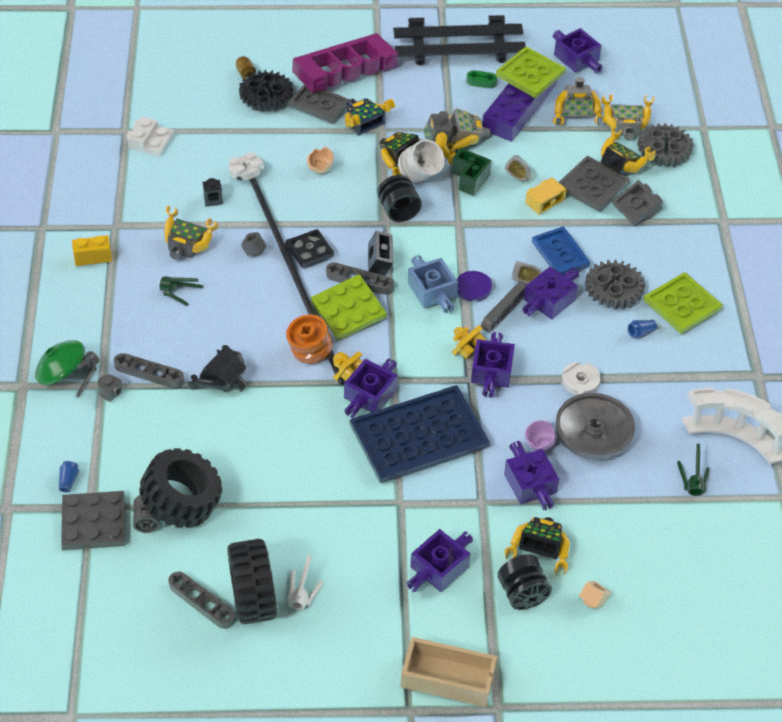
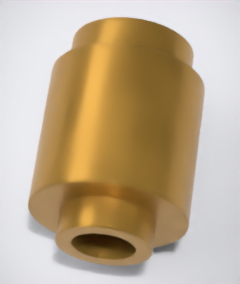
M240 56L237 58L235 66L243 79H246V75L252 76V72L256 74V68L248 57Z

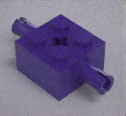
M579 28L566 35L559 29L553 33L552 37L555 39L554 56L573 72H577L587 66L596 74L602 70L603 65L598 62L602 45L583 29Z
M549 266L529 282L525 287L524 301L528 304L522 307L524 314L531 316L538 310L551 320L576 301L578 285L572 281L579 277L578 270L572 267L562 275Z
M493 332L491 334V341L481 339L476 341L471 383L483 384L482 395L486 398L488 391L490 392L489 398L494 397L495 386L509 388L515 344L502 342L503 335L498 332V338H496V332Z
M365 358L344 383V399L351 402L344 409L348 417L354 418L361 408L369 412L380 410L389 401L398 388V375L392 372L397 367L394 360L391 361V358H388L382 366H379Z
M516 441L517 445L515 442L511 443L509 448L514 457L506 459L504 475L520 505L538 499L543 510L546 511L547 507L548 509L553 508L555 503L550 495L557 493L559 477L544 450L539 449L526 453L520 441Z
M438 529L411 553L410 568L417 574L406 582L408 588L412 589V592H417L422 585L429 582L438 591L442 592L469 568L471 553L465 547L473 542L471 534L464 531L454 540L441 529Z

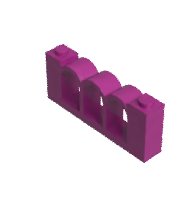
M374 33L293 58L292 72L312 93L327 89V87L337 86L342 80H356L360 78L361 73L371 75L378 73L380 69L386 71L397 67L398 53L378 33ZM366 54L370 59L363 58L360 55ZM347 60L351 65L343 64L341 61ZM327 66L331 71H325L321 67Z

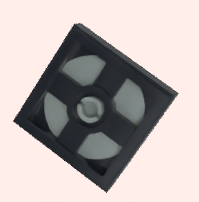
M319 229L285 240L287 248L301 268L334 257V251Z

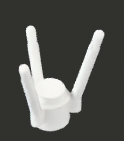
M311 555L307 556L299 587L295 590V570L291 571L290 591L287 602H289L290 607L296 610H304L305 606L310 607L312 599L323 584V581H319L310 596L307 595V590L303 589Z

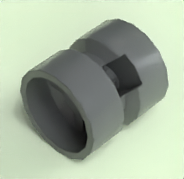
M139 495L133 502V527L141 533L155 532L160 528V521L155 518L153 513L150 514L147 511V505L143 504L142 496Z

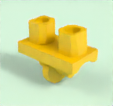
M478 325L468 334V327H456L453 331L455 335L453 340L455 342L459 340L460 342L456 344V348L451 352L455 356L459 353L465 359L470 357L475 350L469 343L471 342L476 347L477 339L486 340L480 333L483 328Z
M358 351L349 358L343 352L336 353L333 357L334 366L339 368V371L333 378L336 381L340 378L346 381L362 363L360 358L363 354Z

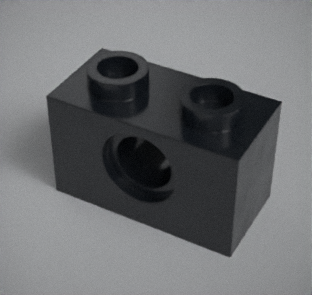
M375 231L368 242V271L385 276L393 264V235Z

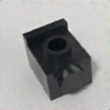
M209 178L207 181H203L205 207L222 205L223 198L220 179ZM218 195V198L208 199V196Z

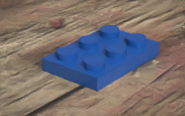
M564 226L532 237V243L548 265L562 275L572 267L578 271L590 267V260Z

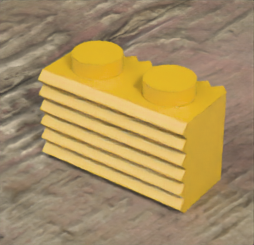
M551 177L548 180H543L535 188H530L526 192L525 203L539 215L565 200L567 189Z
M108 235L72 240L75 266L112 261Z

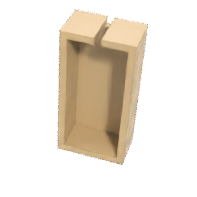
M411 637L401 673L400 687L487 707L496 670L497 656Z

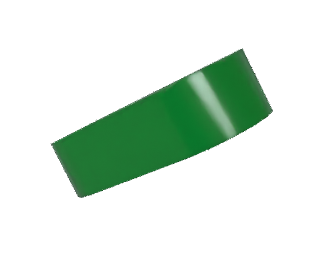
M471 70L467 73L466 83L474 87L492 89L497 86L498 77L491 72Z

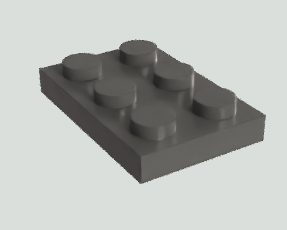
M303 85L289 100V106L333 124L347 108L349 99L328 90L312 93Z

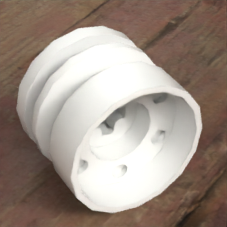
M427 139L420 140L407 148L398 159L400 173L409 177L412 183L424 182L440 172L444 166L443 151L438 144Z

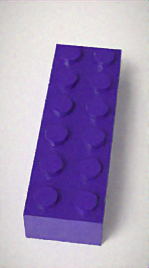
M557 81L537 98L508 83L483 114L482 127L489 128L490 134L512 142L556 86Z

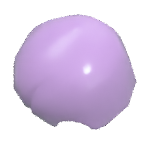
M534 421L527 426L525 431L527 443L533 450L543 449L546 451L555 445L556 433L548 421Z

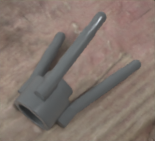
M92 351L87 352L77 366L78 369L89 370V373L76 397H80L92 374L97 370L96 365L99 363V357Z

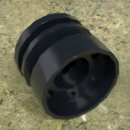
M397 174L390 176L377 189V196L389 219L394 222L408 221L415 217L422 208V200L410 178L406 175Z
M526 554L514 557L503 564L497 572L498 580L506 591L511 607L515 610H526L543 603L552 593L551 584L543 573V568L535 555Z

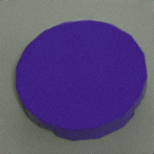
M466 271L457 278V294L464 300L471 302L472 300H477L478 302L488 298L491 294L492 281L486 274L480 271Z

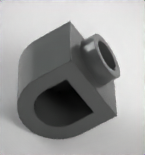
M259 232L248 233L241 244L247 256L260 255L266 248V244Z
M107 374L98 379L99 394L105 400L111 402L121 394L123 388L119 378Z

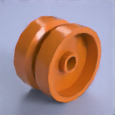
M312 314L302 315L294 319L286 330L287 341L295 359L306 364L317 363L330 354L332 339L325 321L319 316Z

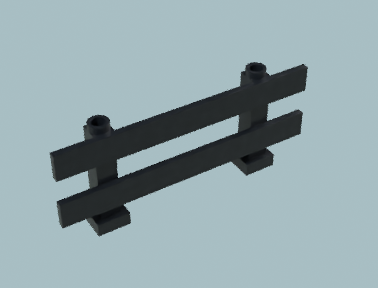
M488 15V24L425 26L424 17L408 18V27H393L394 39L412 38L413 45L395 46L398 57H414L415 64L418 66L425 64V56L495 54L496 61L504 63L507 61V54L518 53L526 47L525 41L505 42L504 35H523L522 23L505 24V15ZM493 37L492 43L424 45L423 38Z

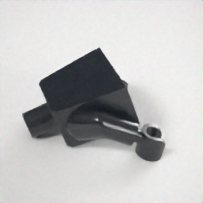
M223 345L222 350H216L217 355L203 368L199 375L200 378L193 374L191 375L192 382L187 381L191 390L204 387L222 390L223 392H227L232 386H235L242 392L249 384L241 377L247 369L241 353L232 350L228 345Z

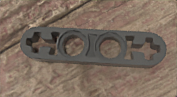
M335 262L329 263L326 266V277L329 280L341 283L350 279L347 277L349 274H354L355 276L360 274L363 280H373L371 283H366L372 292L388 295L394 291V280L388 276Z
M519 281L484 317L481 323L483 330L491 333L524 299L527 284Z
M119 353L114 357V366L118 372L174 389L180 388L184 384V375L179 369L126 353ZM140 365L145 367L143 370L140 371L135 369L137 366ZM155 371L163 372L160 376L153 375Z
M177 571L169 576L170 590L221 629H227L234 624L233 610L188 575ZM182 580V585L180 583H174V581L179 582ZM196 590L199 592V595L192 598L188 596V593ZM207 602L215 604L214 608L209 610L205 609L203 605ZM221 616H223V617L228 616L229 619L227 620V619L224 618V619L221 620Z

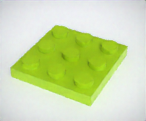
M526 46L498 68L495 76L537 98L566 73V67Z
M686 272L644 295L643 299L646 304L680 334L721 311L723 304Z
M360 274L311 297L312 304L337 341L387 318L386 311Z

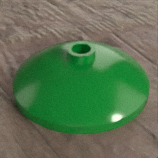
M66 340L48 348L36 366L35 379L41 385H51L61 381L80 364L85 355V346L78 340Z

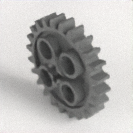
M657 123V127L651 125L650 128L645 127V131H641L637 146L641 156H645V149L647 147H651L650 153L655 150V159L651 161L652 164L658 162V166L664 163L665 167H667V164L674 167V163L680 165L681 161L685 163L686 159H690L694 143H692L693 138H689V133L685 134V129L680 131L679 126L673 128V124L667 126L664 123V126H661ZM665 136H667V141H666V149H667V151H666V154L664 153V148H665V140H664V138H665Z
M616 259L614 263L607 260V264L600 261V265L594 264V268H590L589 273L586 274L585 290L589 291L588 296H593V301L599 300V305L605 303L606 308L612 305L613 309L616 306L623 309V305L630 307L631 303L636 304L637 300H641L645 288L644 277H641V272H636L637 267L631 269L630 263L624 265V261L619 264Z

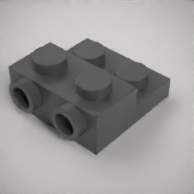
M640 180L636 181L611 201L612 205L634 226L646 217L650 219L663 209L661 197L658 194L654 195L651 188Z

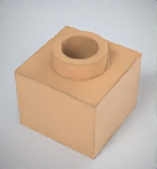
M588 581L579 597L584 599L583 603L588 607L598 608L603 607L611 592L596 581Z

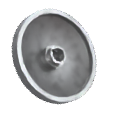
M583 393L571 397L561 405L556 416L555 430L560 442L570 452L586 459L605 460L620 455L630 446L634 437L635 421L630 410L616 398L601 393Z

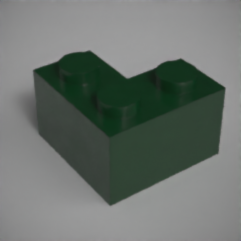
M460 148L452 159V173L460 176L459 190L475 196L490 176L492 160Z

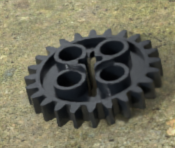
M258 70V74L252 72V76L246 75V79H242V83L239 84L240 99H242L243 104L247 103V107L252 106V110L259 108V111L265 109L268 112V109L274 111L275 107L281 109V105L286 106V102H289L290 98L293 97V86L290 78H285V74L280 76L279 71L274 74L273 70L270 73H267V70H264V73Z

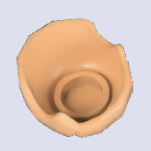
M323 147L320 150L315 148L307 158L309 169L318 174L329 171L334 162L332 150L327 147Z

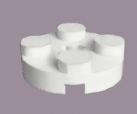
M250 152L245 156L231 158L228 168L232 178L242 177V180H248L261 174L260 170H264V165L260 157Z
M573 362L564 368L561 384L574 396L583 393H595L600 385V373L596 367L589 363L583 365L579 364V362ZM577 377H579L580 379H581V378H585V379H584V381H580V380H578Z

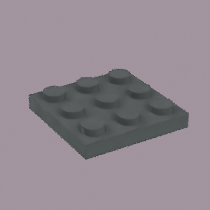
M587 155L559 183L567 189L566 194L601 212L629 185L630 178L613 171Z
M124 491L62 495V551L125 546Z

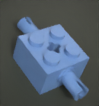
M421 255L414 256L411 259L414 267L408 268V285L422 307L426 308L439 303L445 314H448V311L449 313L452 312L454 305L450 299L457 297L458 281L442 257L425 263Z

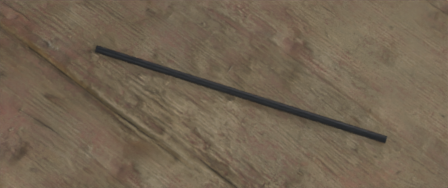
M256 177L249 179L308 314L317 315ZM331 349L327 358L334 374H336L339 368L334 366V352ZM343 378L338 380L340 386H343L346 382Z

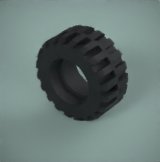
M167 449L155 455L140 480L139 493L142 496L143 504L147 505V511L150 514L153 513L158 521L162 520L168 526L175 525V528H183L184 526L192 528L202 524L213 512L221 498L223 490L220 476H217L218 471L215 466L212 467L211 462L208 459H203L201 454L192 453V450ZM169 481L182 483L189 488L193 495L180 493L171 486Z
M257 538L231 543L227 546V554L239 622L246 625L273 620L277 616V605L265 541Z

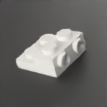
M141 117L140 120H135L133 130L127 132L128 148L160 157L173 138L174 130L158 126L157 120Z

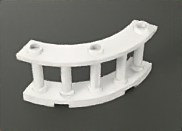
M700 388L688 391L687 396L694 406L693 416L683 417L682 422L690 435L696 433H721L729 435L754 447L770 465L782 461V413L773 410L771 404L751 394L733 389L721 391L714 390V388ZM716 408L715 415H701L703 409ZM724 409L739 412L738 418L734 419L723 416ZM747 415L760 422L758 428L745 423ZM766 428L775 436V440L765 434Z

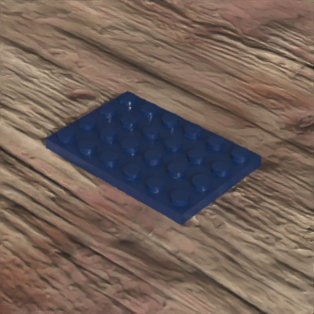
M457 385L349 419V425L380 483L490 447L488 437Z

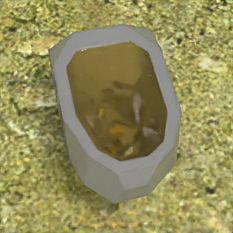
M519 155L512 156L504 169L513 178L521 182H528L531 178L530 166Z
M516 261L512 272V280L528 284L541 274V270L535 265Z

